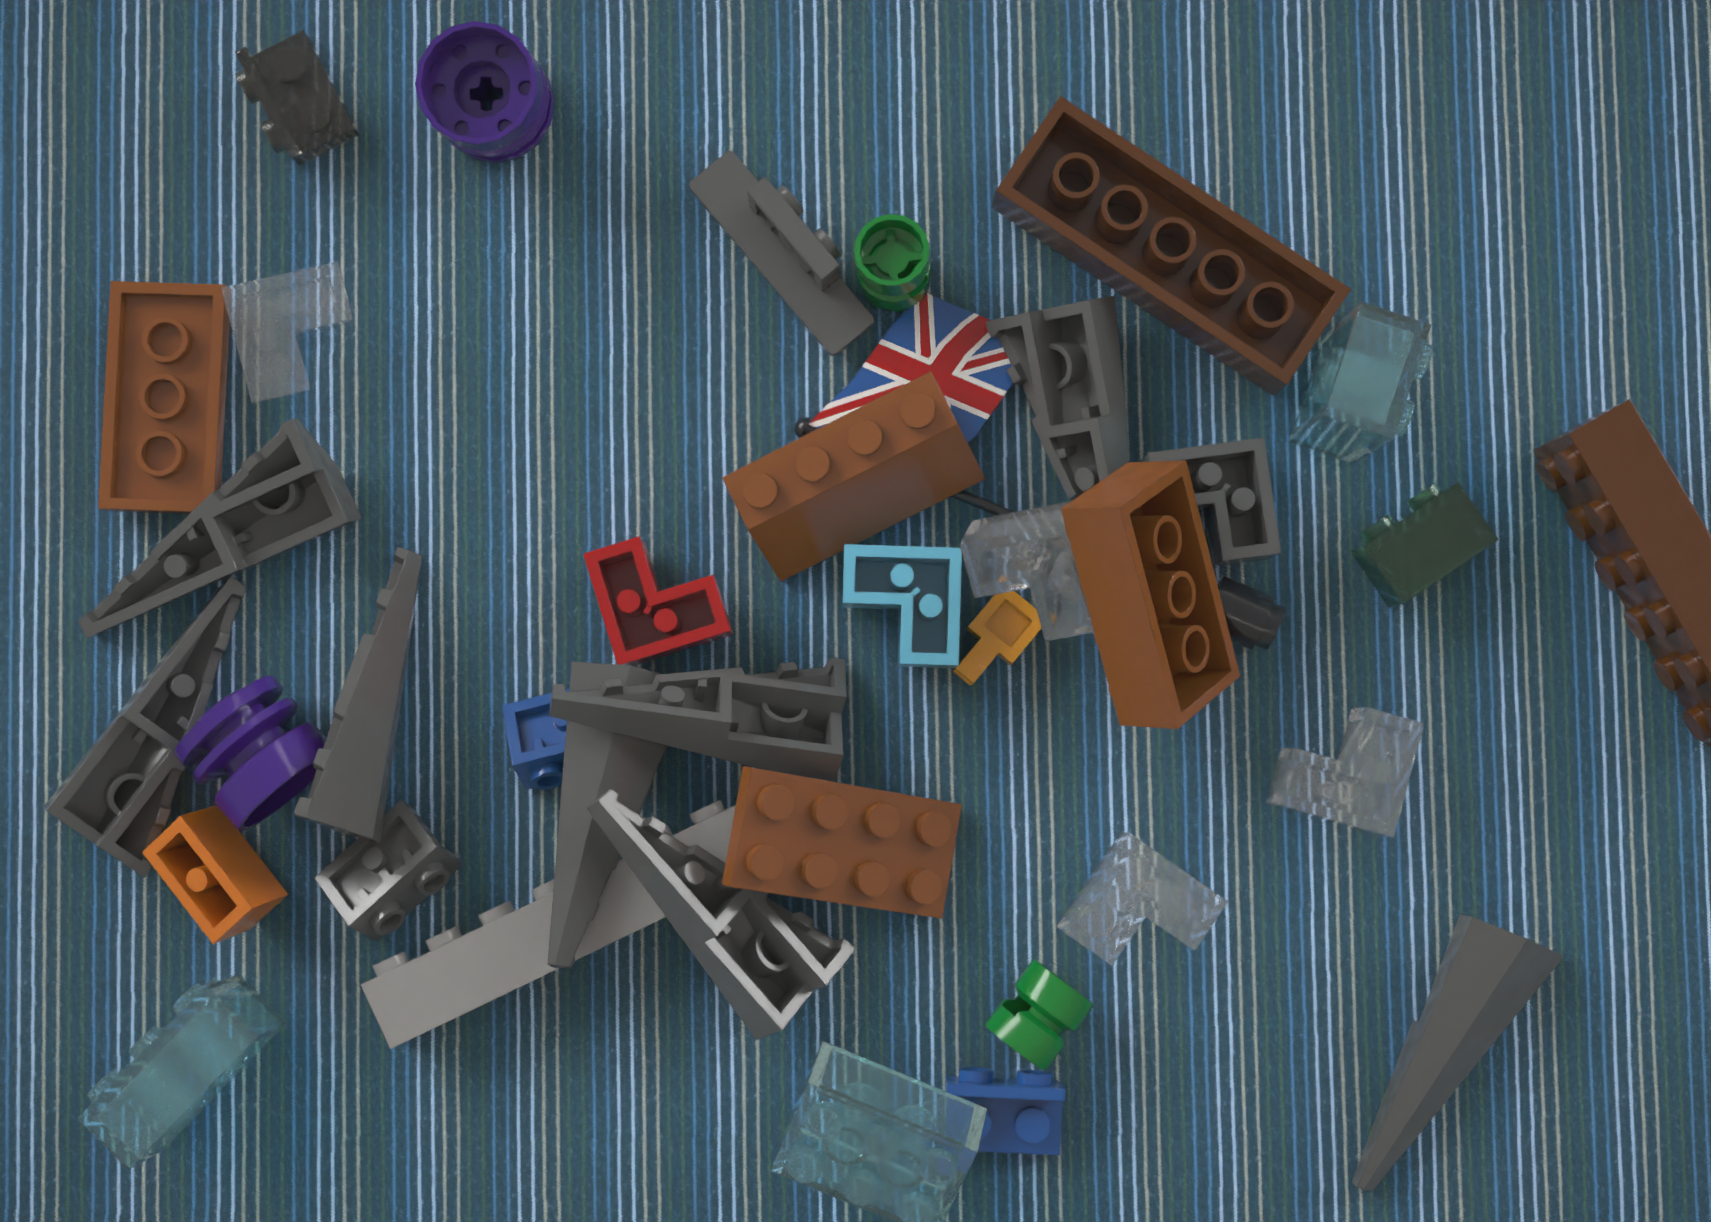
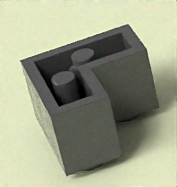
M1264 437L1150 452L1140 461L1186 460L1198 510L1204 511L1209 552L1213 567L1268 560L1281 553Z

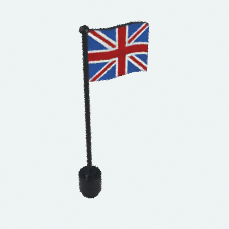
M927 293L921 301L912 308L907 309L890 326L853 380L811 421L810 418L804 417L796 422L795 433L801 438L932 371L969 444L981 431L1013 385L1007 369L1012 367L999 338L990 337L986 326V321H990V319ZM965 490L951 496L1071 548L1067 534ZM1223 575L1217 586L1231 641L1250 650L1254 645L1267 650L1280 627L1285 608L1273 603V596Z

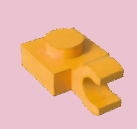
M1004 583L966 628L979 641L953 673L971 686L997 655L1006 663L1012 665L1049 619Z

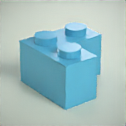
M844 544L843 608L900 609L898 667L956 668L959 666L962 548Z

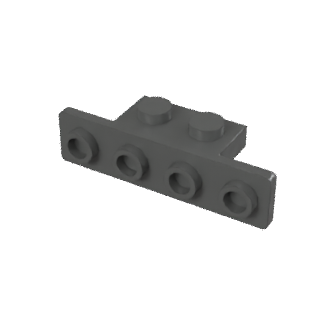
M733 151L724 153L690 181L689 187L691 192L830 356H837L873 326V316L840 278V265L836 261L841 256L840 251L823 230L819 228L814 233L810 231L799 218L804 213L802 206L784 185H781L776 190L766 177L758 182Z

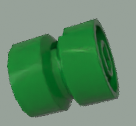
M883 215L874 218L863 226L856 238L854 248L857 278L861 293L870 304L884 311L898 312L912 308L923 299L930 285V246L926 233L917 222L904 215Z
M1033 959L1014 984L1018 995L1015 999L1004 998L987 1020L985 1026L1032 1064L1046 1071L1065 1046L1061 1036L1063 1032L1076 1031L1094 1007V1004L1041 963Z

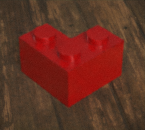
M640 536L583 554L617 664L636 666L734 635L720 588L714 575L660 591L646 543Z

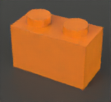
M217 805L180 815L142 852L212 944L250 930L288 895L243 835Z

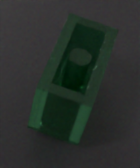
M1436 482L1406 501L1412 509L1410 512L1395 522L1387 514L1359 533L1365 542L1350 552L1388 608L1404 604L1498 540L1459 482L1443 490L1439 488Z

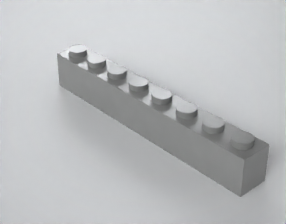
M718 800L689 814L694 824L693 826L674 835L668 825H666L664 831L685 845H698L723 862H726L736 805L725 810L721 800ZM624 859L619 860L616 869L610 874L599 899L597 912L593 920L589 922L574 955L575 960L666 917ZM554 879L531 890L536 901L516 911L511 901H508L478 915L483 926L462 936L458 926H455L426 940L425 942L430 952L409 961L405 951L372 966L377 977L361 984V987L390 1049L559 969L550 967L547 964Z

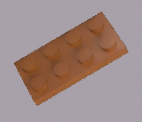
M110 281L98 509L112 512L190 514L212 492L221 488L231 289L223 284Z
M743 766L722 884L733 888L942 919L962 804Z

